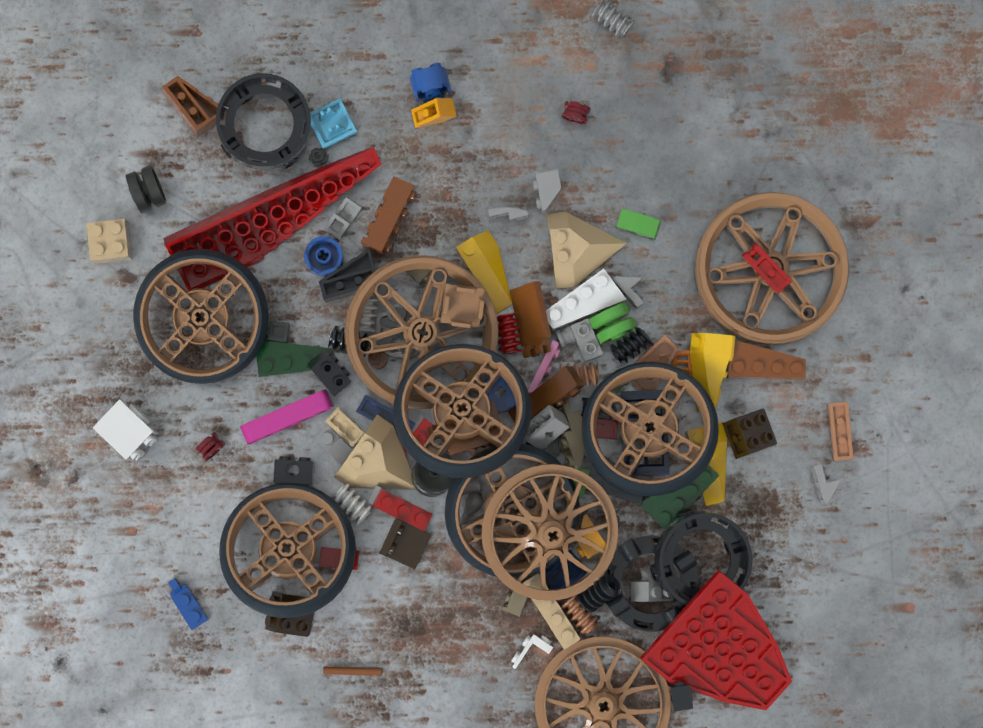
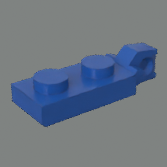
M176 578L168 582L173 590L170 592L171 598L191 630L209 620L185 583L180 585Z

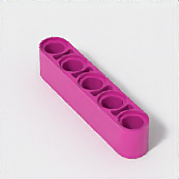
M325 389L240 426L247 445L328 411L334 406Z

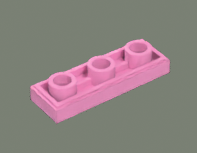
M552 340L550 344L551 352L546 353L528 389L529 394L543 384L541 380L544 375L548 377L552 366L549 364L552 358H557L561 350L558 348V342Z

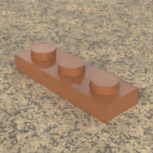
M848 402L828 403L833 461L853 460Z

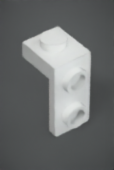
M535 634L531 637L528 635L522 643L524 646L522 652L519 653L517 651L511 661L514 663L512 667L516 669L532 643L549 654L553 649V646L550 645L552 641L543 635L541 638Z

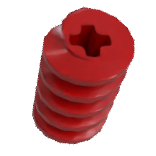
M517 313L497 316V322H500L498 323V329H500L498 337H502L498 340V344L503 345L498 348V351L504 352L503 354L523 351L517 348L518 345L522 344V342L516 341V338L521 336V334L515 333L516 330L520 329V327L514 326V323L519 321V319L513 318Z

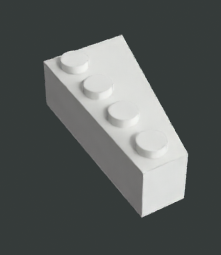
M602 269L546 310L549 327L552 331H555L626 301V298L605 269Z

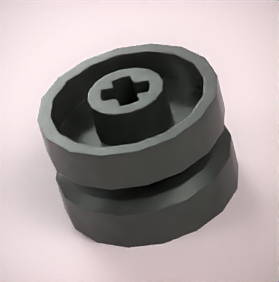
M151 165L141 169L142 179L135 171L125 175L132 199L141 214L151 210L150 199L156 207L167 204L159 179Z
M444 453L442 456V458L453 460L446 453ZM417 461L411 471V481L414 488L420 494L427 497H437L444 494L449 489L453 480L452 477H446L437 473L435 476L432 475V471L426 469Z

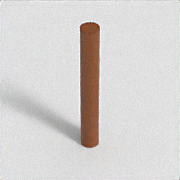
M324 666L323 674L382 676V668Z

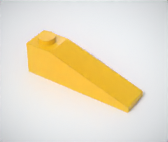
M489 230L473 236L458 245L456 251L470 273L478 279L487 291L496 314L513 305L499 246Z
M691 333L690 358L693 377L705 388L716 409L722 391L720 388L722 380L728 374L726 372L728 362L732 361L734 356L735 336Z
M722 422L718 423V442L709 463L719 474V477L702 493L705 506L725 500L727 438ZM704 426L686 431V438L701 447Z

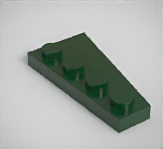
M264 341L262 348L256 356L259 378L312 371L307 363L324 349L328 354L333 353V349Z
M708 465L697 479L684 488L666 495L650 496L644 499L642 505L639 506L665 530L671 522L677 519L676 513L687 510L719 477V474Z

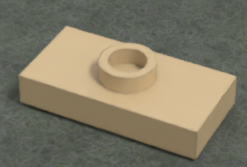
M338 407L325 420L352 447L359 442L365 433Z

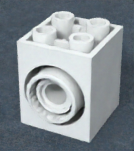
M120 399L93 427L122 457L129 461H138L145 453L143 450L148 445L151 447L158 440L157 436L159 435L149 424L150 420L133 404L129 405Z

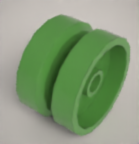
M627 302L613 306L589 319L592 329L597 330L605 327L596 335L600 345L621 338L638 327L634 317L621 320L630 312Z

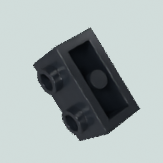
M324 349L307 365L335 397L351 383V380L348 378L351 374L344 366L340 368L336 364L339 360L332 352L328 354Z

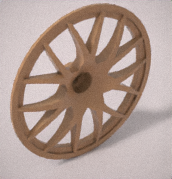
M558 464L533 466L510 477L492 496L483 517L482 545L491 569L501 582L511 590L536 600L553 601L566 599L588 589L607 570L613 559L618 541L617 516L607 493L593 478L584 472ZM543 476H555L547 499L544 498L533 479ZM559 477L577 481V486L569 503L563 511L556 513L553 509V501ZM530 481L542 507L540 514H530L521 505L512 491L521 484ZM582 485L588 488L598 499L597 501L574 508ZM510 494L523 515L497 512L503 501ZM601 504L607 522L580 529L570 527L572 519L579 513ZM496 517L522 522L530 529L524 536L493 537ZM607 527L605 549L583 537V535ZM556 531L557 538L549 540L548 533ZM494 541L519 543L500 563L495 551ZM578 541L603 553L593 570L582 564L568 552L569 543ZM527 547L536 548V555L517 579L512 577L503 567ZM555 554L559 556L562 565L565 588L546 590V562L548 557ZM567 559L589 573L582 580L571 586L569 583ZM539 564L542 589L533 588L521 583Z
M592 637L577 641L553 657L540 677L535 694V716L538 728H551L566 718L577 714L586 716L585 725L582 728H598L600 726L603 728H616L617 720L624 718L633 722L639 728H646L633 715L660 712L656 728H667L670 719L671 701L666 679L641 660L640 657L645 651L630 642L612 637ZM596 648L619 650L606 673ZM585 650H593L600 678L596 686L586 682L578 668L574 655ZM622 652H626L640 662L621 687L613 688L610 682L612 672ZM571 658L580 683L554 674L563 663ZM642 665L647 668L656 683L630 687ZM552 678L580 690L584 699L578 703H569L546 697ZM653 688L658 689L660 708L633 709L627 708L623 704L626 696L632 693ZM546 701L571 709L548 724ZM608 702L607 706L609 709L603 710V712L599 711V703Z

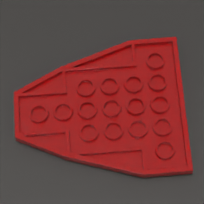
M719 569L640 657L642 661L672 684L685 681V685L689 684L691 690L726 703L767 710L792 683L778 644L747 592Z

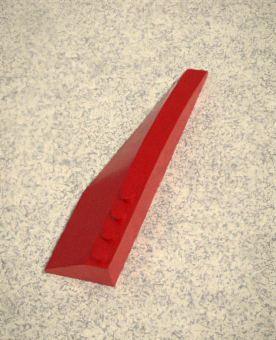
M374 147L347 156L277 185L163 238L165 247L170 256L193 249L215 250L232 256L246 267H249L262 260L266 254L276 249L281 242L291 237L296 230L305 226L324 211L325 207L332 202L334 203L339 199V196L353 188L354 184L361 179L363 180L382 163ZM191 264L177 269L188 291L195 288H204L223 279L229 273L225 269L209 264Z

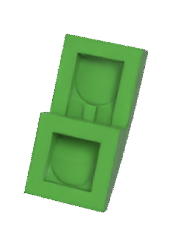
M622 209L616 227L656 239L661 221L637 212Z

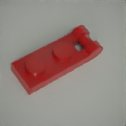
M755 243L751 246L752 249L748 253L745 252L741 256L778 295L792 283V280ZM758 254L760 258L755 261L753 257Z

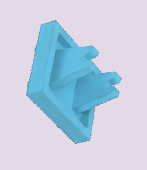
M340 98L310 113L311 126L323 149L357 133Z

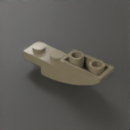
M567 399V403L557 409L564 413L569 424V428L559 438V447L564 453L565 465L578 470L581 467L585 450L582 439V417L580 410L572 411L570 402Z

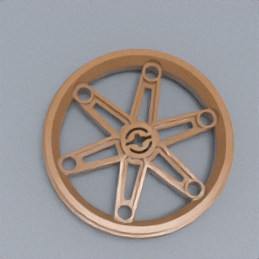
M767 192L744 197L726 207L715 217L700 241L695 261V276L697 288L706 309L724 329L746 341L765 345H778L794 342L812 334L831 318L839 307L847 288L849 261L846 246L839 230L822 210L809 201L791 194ZM760 208H780L786 210L769 245L740 215ZM788 212H795L797 219L791 220L788 217ZM801 216L810 221L820 231L829 246L830 252L790 254ZM731 220H738L741 226L734 228L731 225ZM726 226L744 253H748L751 250L741 235L745 231L792 280L790 286L802 304L798 306L784 290L778 296L796 313L803 323L782 330L757 328L775 291L755 270V276H726V272L751 267L746 261L710 269L713 246L717 237ZM785 226L791 228L783 254L774 251ZM756 256L753 257L755 261H757L760 258V256H758V258ZM825 256H829L833 259L832 265H827L825 263ZM817 260V265L790 271V261ZM833 268V281L830 292L824 304L817 311L794 277ZM710 273H718L720 276L719 281H713L710 278ZM754 283L742 322L730 314L722 305L714 291L713 285ZM762 283L765 286H769V289L757 312L753 310ZM804 309L811 310L812 318L804 316ZM753 317L756 322L755 326H749L746 323V318Z
M426 255L404 257L391 261L375 270L362 282L349 304L345 318L344 338L351 365L358 377L372 392L394 404L398 386L407 372L412 348L421 350L418 357L420 359L425 354L431 352L430 348L436 343L441 347L449 346L444 338L478 328L473 326L471 328L456 327L440 333L437 323H441V317L438 316L447 275L464 286L484 288L469 271L452 261ZM408 270H431L416 309L385 282L390 277ZM436 271L441 272L443 275V279L440 282H436L433 278ZM380 284L385 285L387 288L384 295H379L377 292V287ZM434 287L437 288L432 314L431 316L422 314L431 289ZM484 288L483 299L485 302L482 321L479 327L483 326L481 347L496 352L498 343L497 315L491 298ZM374 293L400 326L359 339L361 315L366 302ZM391 297L412 315L407 322L403 320L388 301ZM422 327H424L423 331H425L426 334L422 335L420 338V334L417 333V330L422 329ZM403 332L405 339L403 342L384 345L376 344V340ZM364 340L370 343V348L367 351H362L360 348V344ZM404 348L396 390L383 383L372 372L363 354ZM462 362L454 363L452 367L446 364L441 366V368L456 382L470 383L482 365L474 363L470 371ZM459 369L465 371V377L461 380L456 377ZM411 395L408 408L432 409L433 404L420 395ZM443 397L441 401L443 403H448L451 401V399L449 397Z

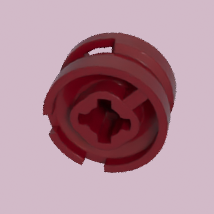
M565 101V111L561 117L570 122L587 124L588 120L586 117L590 113L591 108L587 105L583 106L579 102L570 101V104H568V101Z
M216 432L211 434L212 437H206L195 448L198 454H202L205 462L216 455L226 444L223 440L218 439Z

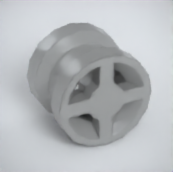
M566 326L562 331H555L562 349L568 344L576 343L570 326Z

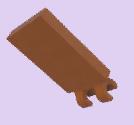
M534 281L510 290L514 313H517L515 318L519 319L516 324L520 327L518 333L521 334L519 337L520 342H522L521 346H525L523 357H535L543 353V351L544 353L551 352L548 338H551L540 281Z
M495 401L490 402L492 407L491 417L501 423ZM477 418L473 422L477 425H480L484 421L480 418ZM454 423L446 425L447 429H454L456 427ZM437 425L427 427L430 436L437 428ZM492 429L489 433L496 436L500 431ZM480 435L465 440L454 439L446 451H449L451 456L490 444V442Z

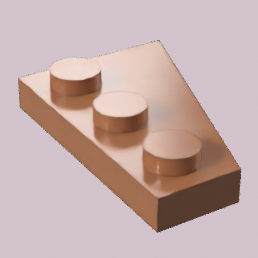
M664 334L634 363L661 362L670 364L679 347ZM643 378L631 382L639 391L656 390L661 379Z

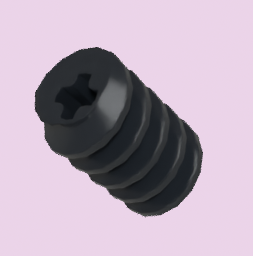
M335 325L330 335L328 348L332 344L333 350H336L338 346H340V351L342 352L346 349L344 327L338 332V327ZM359 331V339H360V338H363V337H367V333H365L362 337H360V331ZM367 340L362 341L360 344L361 350L367 351L370 343Z
M635 328L636 334L630 331L629 337L623 336V342L617 340V346L614 344L610 345L611 353L620 366H622L621 360L628 363V355L633 359L635 358L634 351L640 355V347L647 350V343L651 346L653 345L650 337L641 328Z
M606 574L605 577H600L588 589L577 594V599L585 610L594 612L620 594V583L613 575Z

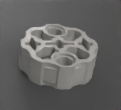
M399 303L392 304L395 309L402 310L401 317L405 322L412 317ZM385 310L378 316L375 334L382 332V330H388L384 327L385 325L389 328L400 326L388 310ZM420 329L417 330V333H419L420 336L426 334L425 331L424 333H422ZM398 333L387 337V344L392 343V340L398 338L401 340L394 343L405 341L404 336ZM383 339L376 340L378 345L385 344ZM403 348L387 350L385 353L394 359H402ZM414 349L412 354H410V359L415 358L421 350Z

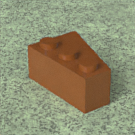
M179 76L162 86L163 95L197 138L216 125L218 104L212 98L205 96ZM222 106V108L225 109L224 118H223V119H225L228 109L225 108L224 106Z

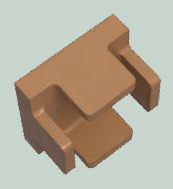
M445 283L440 322L449 323L451 326L479 327L485 302L483 299L484 288Z

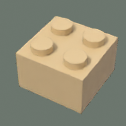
M117 219L86 223L89 255L92 263L99 264L132 260L128 221Z

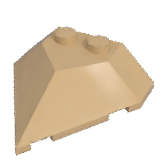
M567 212L547 214L554 265L555 289L577 286L583 279L627 244Z
M377 414L334 477L345 485L349 483V488H375L377 485L383 489H415L411 481L412 470L394 425Z

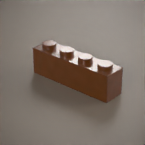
M564 366L529 394L531 420L548 405L559 409L567 403L566 400L568 398L575 397L581 392L580 389L585 384L573 366ZM516 405L508 411L514 422L516 420Z

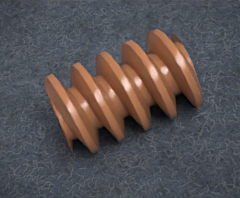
M592 362L589 363L588 368L585 363H582L580 368L577 363H574L573 368L581 380L585 381L586 386L589 387L590 382L593 381L596 387L599 381L598 362L596 368H594ZM559 364V370H561L563 366Z
M577 595L572 596L563 603L561 609L568 608L566 616L572 614L573 616L570 621H577L575 628L582 627L579 632L580 635L588 634L597 628L601 622L595 623L598 617H590L592 612L585 610L576 598Z

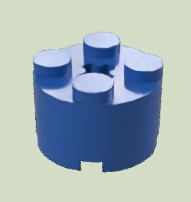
M441 63L431 64L430 67L424 69L415 68L411 71L412 75L409 77L416 102H419L420 99L427 103L435 98H444L446 92L448 94L452 92L446 68L442 67Z
M320 236L309 242L304 252V259L312 273L316 276L326 277L343 266L344 253L338 242L334 239ZM323 253H325L328 256L327 260L323 261V259H320L322 258Z
M500 376L487 396L490 402L495 401L498 413H504L512 409L516 402L509 385ZM487 377L484 383L489 382L490 379ZM499 388H503V391L506 392V394L502 395V398L495 394V391H498Z

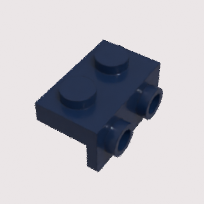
M568 550L574 558L580 561L571 550ZM560 559L545 570V580L554 590L565 588ZM567 559L569 583L571 586L588 572Z

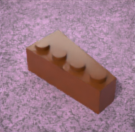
M393 176L383 196L384 202L376 210V220L370 222L367 228L368 237L363 236L361 240L363 248H370L371 252L382 257L385 256V253L389 254L393 246L391 240L393 236L397 237L401 228L399 223L408 214L409 201L413 202L417 192L414 191L415 185Z
M735 340L734 356L732 361L728 362L726 379L804 380L806 378V359Z

